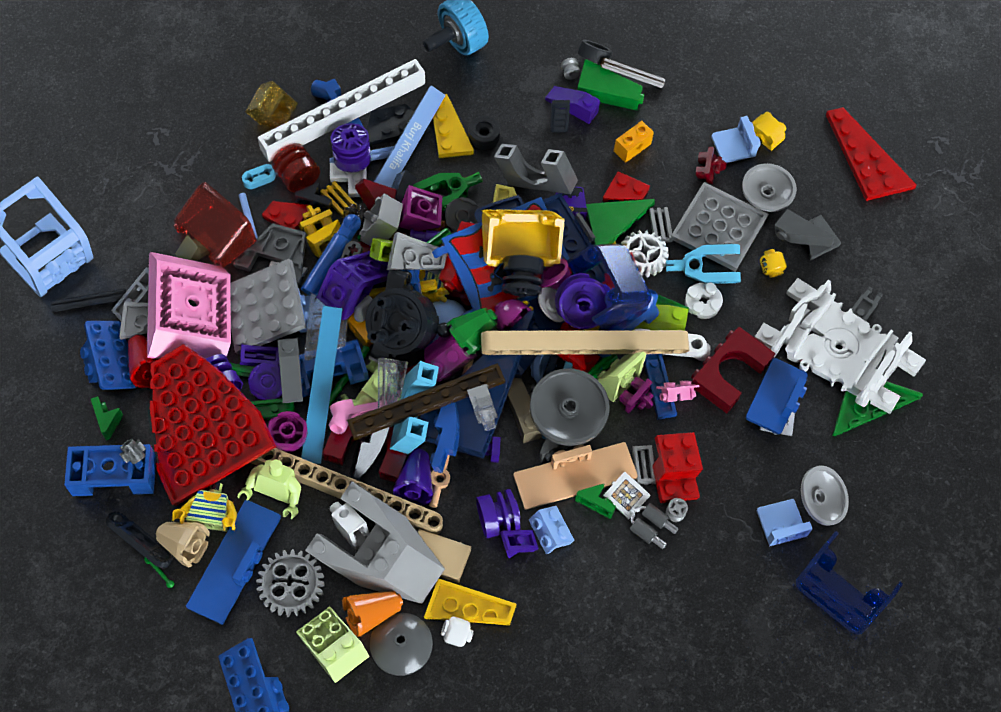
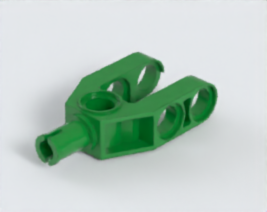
M479 172L466 178L462 177L460 173H438L413 184V187L429 192L445 188L448 196L442 198V216L448 203L457 198H466L469 188L482 183L483 180Z

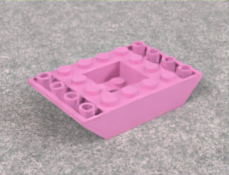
M150 252L147 357L160 359L183 344L189 346L205 359L217 354H223L227 357L231 344L230 274L222 266ZM188 300H193L197 307L191 306Z

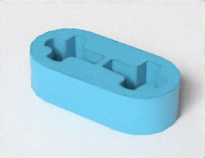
M270 164L256 167L242 175L243 185L247 189L260 187L274 181L276 178L275 168Z

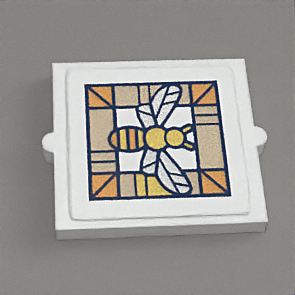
M626 472L616 482L613 481L611 483L612 486L603 495V497L611 500L616 505V509L628 520L632 517L631 510L633 508L638 509L650 497V494Z

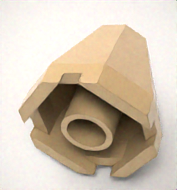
M166 522L158 527L156 540L182 565L191 567L192 562L198 563L208 548L209 542L205 539L206 536L209 537L210 531L198 522H184L183 524H180V522Z

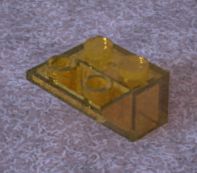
M270 81L259 86L245 112L259 124L275 129L288 122L298 103L274 81Z

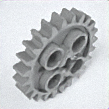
M294 549L291 550L290 555H287V552L283 550V556L280 557L278 553H275V560L268 558L270 564H262L265 572H258L262 579L256 580L258 585H262L257 588V591L262 593L259 598L260 600H265L264 606L268 607L271 605L270 611L272 613L278 609L279 616L286 611L287 617L293 611L296 616H298V610L306 613V606L313 609L312 601L319 602V598L316 595H323V591L319 587L325 586L324 582L320 581L324 578V574L319 573L322 569L321 566H316L317 560L313 559L310 561V554L303 557V551L295 555ZM280 569L286 570L283 576H277L276 572ZM298 571H307V574L305 576H297ZM290 580H293L294 582L291 584V586H288L287 584L290 582ZM278 589L285 590L284 594L279 597L274 595L275 591ZM298 590L306 591L302 597H296L295 593Z

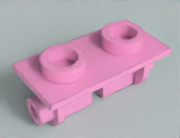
M680 381V384L675 385V382H664V386H656V389H662L660 400L666 403L677 401V394L679 401L692 400L696 397L694 387H699V385L691 384V381Z

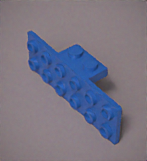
M245 500L237 514L235 530H232V527H230L189 599L186 608L221 625L224 624L245 583L250 580L255 565L260 562L263 555L262 552L277 527L281 515L249 500Z
M252 638L244 640L218 656L236 712H290L279 678L265 677Z

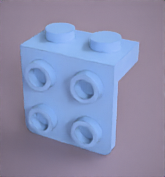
M748 116L740 117L737 128L715 132L711 136L718 155L726 163L755 157L760 147V139L755 135L753 123L749 121Z

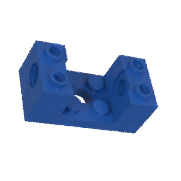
M144 444L146 448L143 451L145 457L138 463L132 464L130 461L126 463L119 455L123 452L120 449L122 445L68 447L64 485L72 496H93V487L129 486L133 494H154L156 454L150 444ZM107 462L114 463L113 468L110 470H104L103 467Z

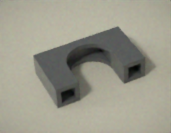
M502 143L494 156L509 186L571 194L578 182L564 151L548 149L541 161L544 171L529 165L523 158L517 145Z

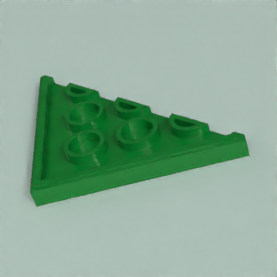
M655 199L586 204L589 226L595 236L594 246L596 255L600 256L602 251L609 245H612L621 233L624 234L632 226V223L639 220L650 207H653Z
M888 381L884 385V388L900 396L892 411L919 400L923 396V393ZM845 391L832 436L842 434L885 415L887 412L870 404L871 401L863 407L855 402L856 395Z

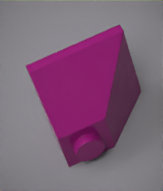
M408 185L402 201L403 206L398 227L410 231L411 229L423 231L439 228L441 226L442 196Z

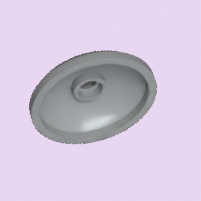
M759 164L747 171L742 181V191L747 201L763 211L775 212L787 208L793 202L797 191L792 175L784 168L774 164Z
M816 466L805 473L801 483V498L808 514L816 522L826 526L841 522L847 513L849 503L847 489L841 477L827 466Z

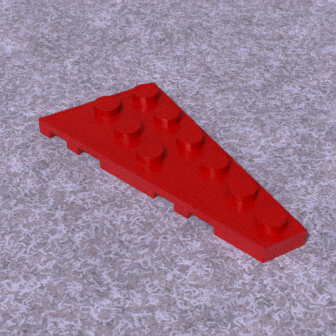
M844 107L827 111L826 117L866 201L916 188L917 185Z

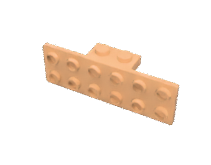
M625 442L593 451L590 445H578L569 451L560 450L552 455L550 463L517 471L513 474L525 510L574 497L579 490L605 484L604 488L612 486L611 483L613 481L616 482L624 472L633 479L638 477Z

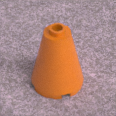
M395 591L346 596L343 598L342 604L343 610H347L348 617H346V621L350 630L359 637L399 612L403 605L401 595L396 594Z

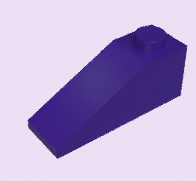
M554 86L545 97V100L550 103L553 100H570L569 113L588 124L591 123L599 111L600 100L584 91Z

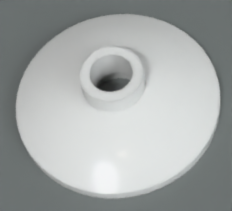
M550 287L543 288L542 294L538 295V302L542 311L555 322L564 321L556 311V290Z

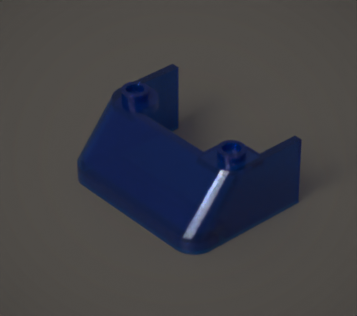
M623 244L590 245L567 260L568 267L576 274L586 273L603 262L615 287L605 295L607 308L593 316L592 320L604 331L615 327L648 306L651 302L652 295L629 250Z
M835 531L798 576L796 586L799 591L851 633L862 634L896 596L903 583L899 581L888 595L877 588L869 590L866 595L862 594L832 570L837 562V557L828 546L839 534Z

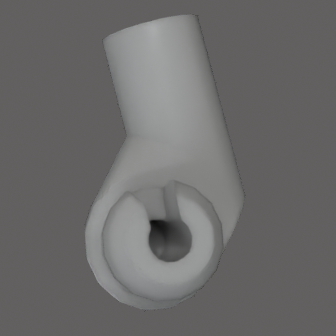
M369 295L355 307L354 319L357 322H363L366 319L367 309L373 300Z

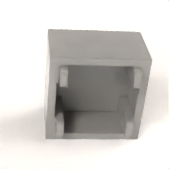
M386 194L377 197L375 205L370 211L364 213L365 220L363 228L359 233L361 235L360 241L371 246L373 238L389 240L398 229L403 204Z

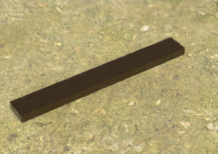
M497 363L348 419L347 422L353 438L356 440L404 422L409 416L414 418L469 397L467 391L469 389L487 384L488 389L504 384L506 383L505 378Z

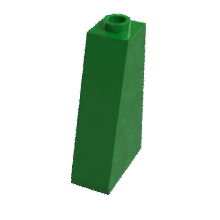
M585 59L577 90L587 92L598 98L601 103L632 110L638 109V105L643 103L645 95L642 94L643 86Z

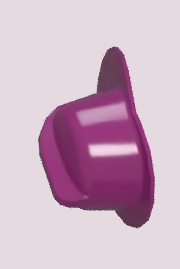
M561 259L560 264L546 267L541 276L543 283L540 286H549L557 290L560 284L571 276L567 260Z

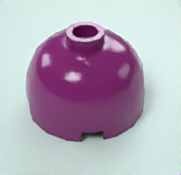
M517 299L499 302L495 307V314L497 315V325L495 328L498 331H509L531 309Z
M291 411L281 412L273 420L271 419L268 424L269 432L277 446L275 448L279 450L293 452L301 448L306 442L308 435L307 423L298 413Z

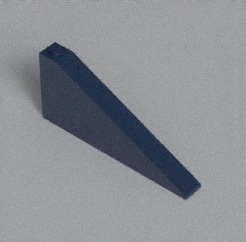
M530 310L509 331H531L536 320L534 311ZM484 354L462 375L465 376L498 363L506 383L488 389L494 404L492 408L483 411L480 408L474 409L469 397L455 402L460 423L457 451L484 459L522 355ZM441 408L420 416V420L428 422L425 441L436 444V438L438 434H441L438 433L434 425V418L436 414H439Z

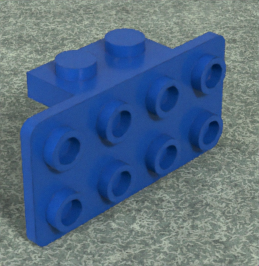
M86 321L84 328L87 341L81 347L80 355L84 360V371L88 376L89 383H96L98 381L99 387L102 390L135 389L136 386L133 385L129 377L128 344L126 339L121 340L119 337L121 322Z
M777 358L772 359L747 412L746 419L775 434H781L791 413H796L800 403L797 401L799 397L803 398L807 390L804 385L808 374Z

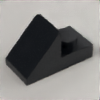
M320 183L298 190L294 194L297 204L311 205L313 209L320 207L321 212L328 209L332 212L333 209L332 199L320 195Z

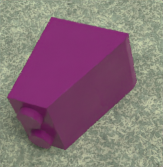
M452 334L446 338L439 337L424 349L425 363L439 367L436 382L448 380L477 357L476 354L469 355L466 352L469 349L467 347L462 348Z

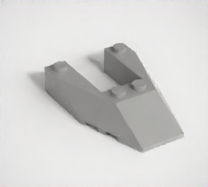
M351 482L340 499L374 521L376 525L355 556L348 553L326 536L318 533L305 551L361 587L379 592L395 591L403 599L422 604L445 568L411 525L407 517L359 484Z

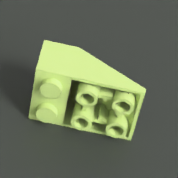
M330 606L296 631L335 683L370 657L362 642Z

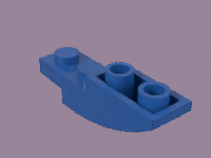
M455 402L441 407L439 414H436L434 418V425L438 433H441L436 438V452H433L430 458V464H432L434 472L443 473L448 455L456 457L460 436V423Z

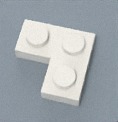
M330 163V182H348L349 197H360L355 189V185L362 179H367V167L359 172L350 173L338 169L334 163Z

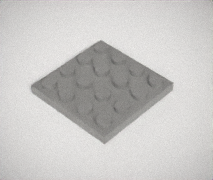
M704 182L671 237L675 242L691 250H695L702 245H740V254H725L724 256L719 254L705 255L707 258L736 272L769 214Z
M284 260L230 283L231 333L235 353H241V344L262 346L306 328L292 260Z

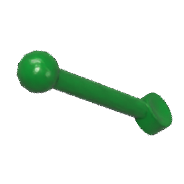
M145 557V562L157 571L166 582L168 588H172L174 581L169 580L159 567L155 566Z

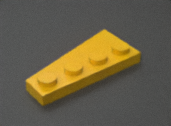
M444 94L446 96L433 116L439 158L474 155V149L448 95Z

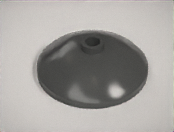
M409 613L394 614L377 625L370 637V652L374 662L383 671L396 676H405L417 672L427 663L432 652L433 640L428 626L419 617ZM399 637H403L405 639V641L401 644L397 642V639Z

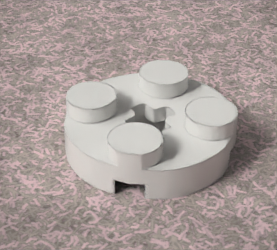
M714 283L694 284L688 288L685 297V306L689 307V313L697 315V318L700 319L714 317L721 309L723 303L722 294ZM701 298H706L707 303L704 304L703 301L700 302L699 300Z

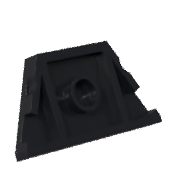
M407 104L371 111L366 129L369 135L370 146L398 140L414 111ZM429 125L426 128L424 134L431 133Z

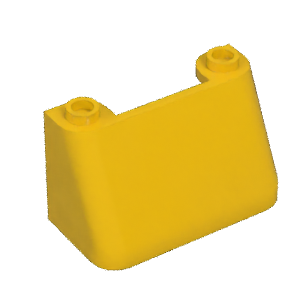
M483 210L484 262L488 266L496 267L503 263V258L506 256L528 255L543 259L544 266L546 267L560 264L564 219L557 213L546 210Z

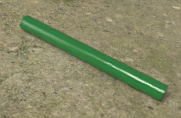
M363 346L361 349L363 359L370 351V348L367 346ZM347 373L343 374L331 391L329 407L349 381Z

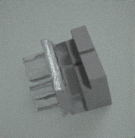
M487 384L467 390L478 423L483 424L485 431L496 428L494 419L498 417Z

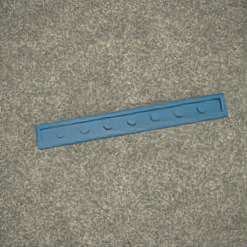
M323 306L306 421L308 435L306 442L303 444L301 456L302 459L315 464H321L342 317V308Z

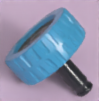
M446 0L438 7V18L442 29L430 35L422 42L428 52L450 42L459 53L470 55L487 44L489 35L480 11L471 0Z

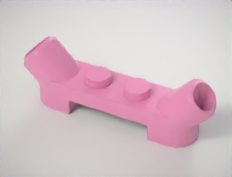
M399 390L386 392L377 402L354 406L352 399L336 402L330 406L333 417L329 423V428L334 433L342 434L349 425L348 419L399 401L401 392Z

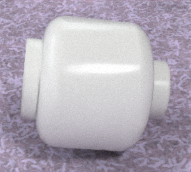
M453 616L449 620H445L441 636H443L446 643L462 647L466 641H471L473 630L470 629L469 621Z

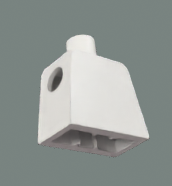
M339 502L333 503L330 506V511L332 512L331 516L336 528L355 551L358 550L370 534L366 522L349 504L345 503L342 506Z

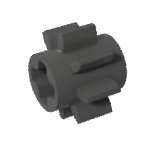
M130 439L120 447L123 452L119 455L126 463L130 461L132 464H136L145 457L143 451L146 448L140 440L135 442L134 439Z

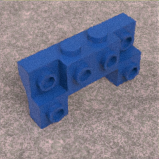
M358 339L337 345L333 377L347 373L350 385L369 380ZM316 351L299 355L303 398L310 396L311 393L310 383H312Z

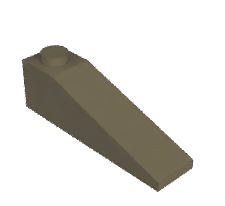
M514 378L507 395V400L522 442L526 443L540 439L542 434L535 427L530 414L531 398L522 379Z

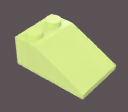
M644 351L625 355L620 360L616 359L607 372L604 370L597 377L612 402L624 390L630 387V384L636 377L640 378L646 358Z

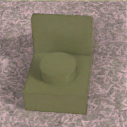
M206 232L193 240L187 235L175 255L178 258L198 261L215 250L217 246Z

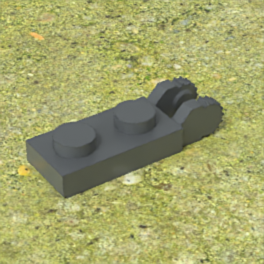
M870 286L852 307V312L864 321L868 320L883 296L882 293L877 294L874 301L868 298L873 290Z

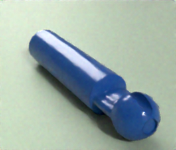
M347 215L337 233L333 235L301 287V290L313 298L317 297L330 266L338 259H341L346 244L352 240L355 233L360 229L361 220L357 215Z

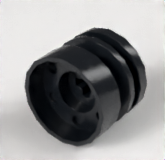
M528 255L504 257L503 272L509 274V276L502 278V282L505 284L502 285L501 291L519 297L542 294V287L540 285H542L543 281L534 276L543 274V259Z

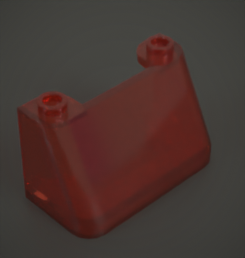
M206 182L201 183L174 219L175 224L173 226L177 232H183L184 234L189 232L208 249L209 259L215 265L218 263L222 268L257 241L252 225L247 217Z

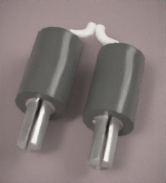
M649 503L647 507L633 508L631 510L632 526L630 530L648 544L654 542L660 548H665L666 543L656 536L658 532L639 517L634 522V512L644 509L641 515L660 529L665 527L675 534L678 528L668 521L670 517L652 503Z

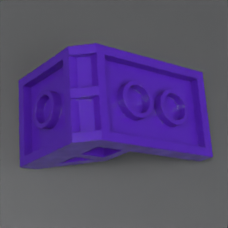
M370 251L338 259L330 266L316 298L325 306L342 308L341 319L346 320L354 313L355 307L370 294L375 284L387 281L390 271L387 270L388 262L377 261L371 258Z

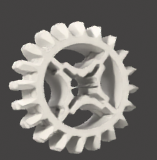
M639 230L637 234L632 232L630 236L625 237L619 248L623 261H626L625 253H633L640 278L642 275L648 278L650 274L655 276L657 272L660 273L663 267L666 266V260L669 257L665 241H661V236L655 237V232L651 235L648 234V231L642 233ZM657 258L655 261L649 263V260Z

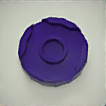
M272 362L261 363L250 372L248 377L249 388L257 399L272 400L282 396L279 365Z

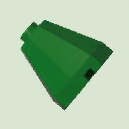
M482 308L453 318L447 325L452 326L449 330L457 343L462 348L467 347L469 350L466 352L469 355H474L481 349V333L493 331L496 327L497 315L492 309Z

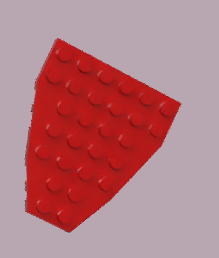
M183 344L151 363L152 379L150 381V388L153 389V401H150L152 432L155 433L156 437L154 450L158 455L156 469L172 505L177 506L197 494L199 490L206 489L277 447L261 412L217 367L189 346Z

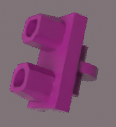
M636 377L630 384V387L636 393L633 395L629 391L624 390L620 395L619 400L626 406L625 411L627 413H630L639 402L640 404L637 407L640 410L644 407L650 409L653 406L651 400L653 394L648 393L646 396V393L650 390L649 386L652 384L651 380L647 379L644 381Z

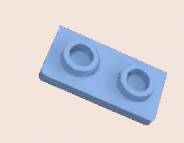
M557 506L540 509L529 519L546 554L551 553L555 548L569 545L574 541Z

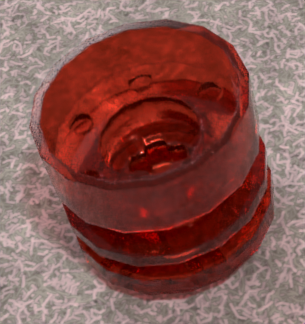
M297 143L281 149L275 155L271 164L273 170L291 192L311 186L316 182L321 172L320 167L310 157L304 146Z

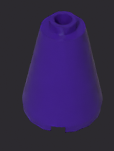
M417 448L409 453L393 487V495L420 506L431 502L433 488L429 454L425 450Z

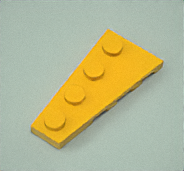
M438 579L424 619L449 620L454 616L472 623L510 625L516 603Z

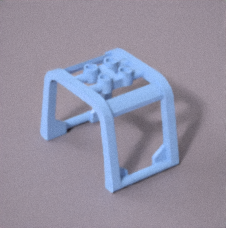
M38 176L0 202V239L5 244L0 248V255L39 297L45 295L48 289L60 283L71 272L78 270L82 264L88 263L93 259L86 234ZM24 195L29 199L45 198L70 229L66 231L55 217L49 213L35 223V227L17 240H14L2 227L6 217V213L3 210ZM55 231L59 235L58 238L30 258L20 248V246L40 232ZM60 253H62V254H61L59 257H57L55 260L51 261V260L54 259L56 256H58ZM47 264L43 270L38 272V269Z

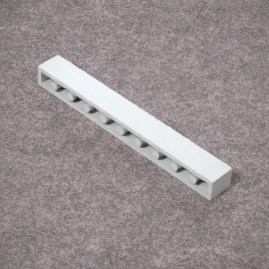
M414 59L259 136L260 149L268 162L424 85L425 71L418 61Z

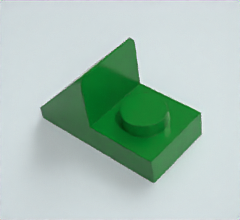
M97 396L92 398L91 402L101 433L105 440H108L117 428L123 414L120 408L109 411L106 402H101Z
M605 484L596 485L577 492L576 502L611 519L616 505L607 498H600Z

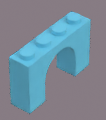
M420 361L404 376L399 400L433 388L436 385L439 367ZM409 416L404 422L394 425L390 449L405 454L411 453L425 441L428 422L417 419L418 416L414 418Z

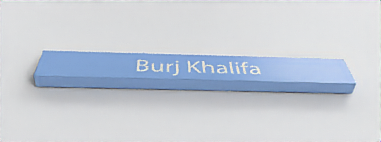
M432 85L426 91L374 182L392 187L396 175L402 172L446 96Z

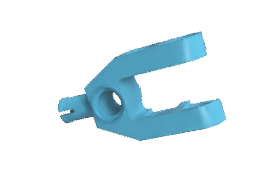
M702 245L685 254L683 260H666V271H683L685 276L701 283H740V272H702V257L716 254L720 256L740 254V245ZM692 261H698L700 266L697 269H691L689 264Z

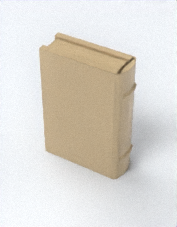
M419 529V535L445 568L440 577L459 583L472 546L431 533V531Z

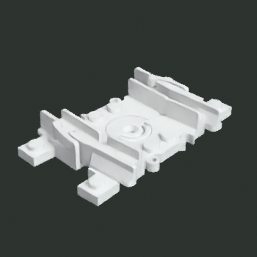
M797 278L786 293L798 302L791 311L789 317L791 323L786 326L784 325L781 331L763 323L754 338L775 352V356L783 344L787 345L785 348L787 359L795 363L801 362L799 365L800 370L806 372L810 367L813 373L830 381L831 386L835 382L842 383L841 391H848L856 395L855 402L865 407L871 401L870 404L891 414L900 396L884 388L887 379L897 366L915 376L926 361V359L908 349L912 343V333L909 331L900 344H895L899 338L893 335V330H890L887 335L880 334L882 330L880 325L875 324L870 328L869 323L855 315L851 308L848 312H843L840 309L843 303H836L834 301L836 294H830L831 281L827 280L824 285H821L816 290ZM836 345H841L842 349H837Z

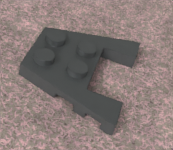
M272 223L257 238V242L251 248L248 247L244 251L245 254L240 259H236L233 264L235 268L250 272L258 256L277 262L290 259L293 261L297 285L300 286L307 242L305 238L307 237L306 232Z

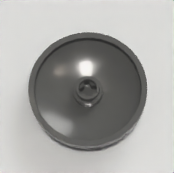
M559 369L545 375L535 386L530 400V414L535 427L544 437L557 444L575 446L589 442L602 431L609 415V399L604 387L592 375L577 369Z

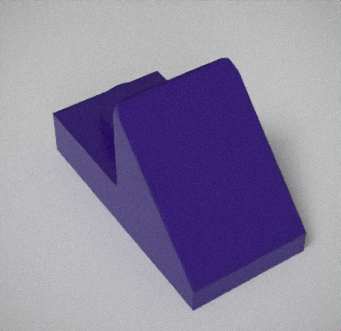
M533 530L500 532L508 558L519 552H534L539 549Z

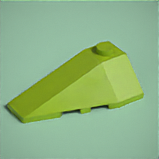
M634 305L621 307L622 315ZM656 305L659 309V315L651 323L647 324L643 321L633 329L685 331L688 309L671 305ZM609 317V321L611 323L614 322V319Z

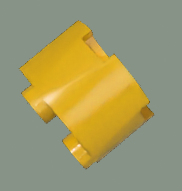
M765 112L752 122L755 135L762 140V144L772 151L785 139L786 126L774 118L771 113Z

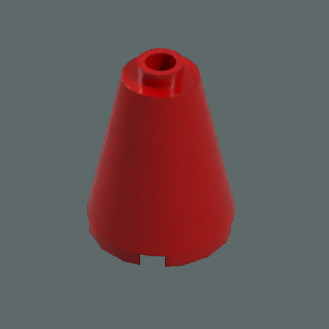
M135 335L128 340L129 377L134 386L150 388V381L152 379L151 363L158 359L147 357V338L144 335Z

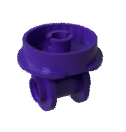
M578 273L566 278L558 287L555 295V307L558 315L570 326L577 329H591L598 326L608 317L613 306V296L610 287L606 284L602 285L599 281L590 278L589 274Z

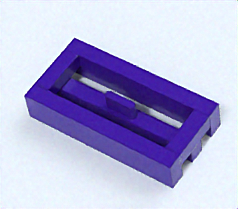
M241 344L240 365L257 366L266 362L280 365L277 347ZM245 352H253L257 354H247Z

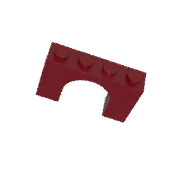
M738 327L735 331L731 330L725 338V343H719L714 350L715 354L712 357L708 356L702 364V369H697L691 376L693 379L691 384L699 385V387H694V389L726 414L738 402L742 393L723 379L719 372V364L727 359H738L745 362L759 374H762L776 354L741 327Z
M349 425L342 434L331 431L323 451L324 460L343 466L351 445L356 441L353 438ZM391 426L384 442L387 452L379 470V475L381 479L396 483L409 454L390 449L394 429Z

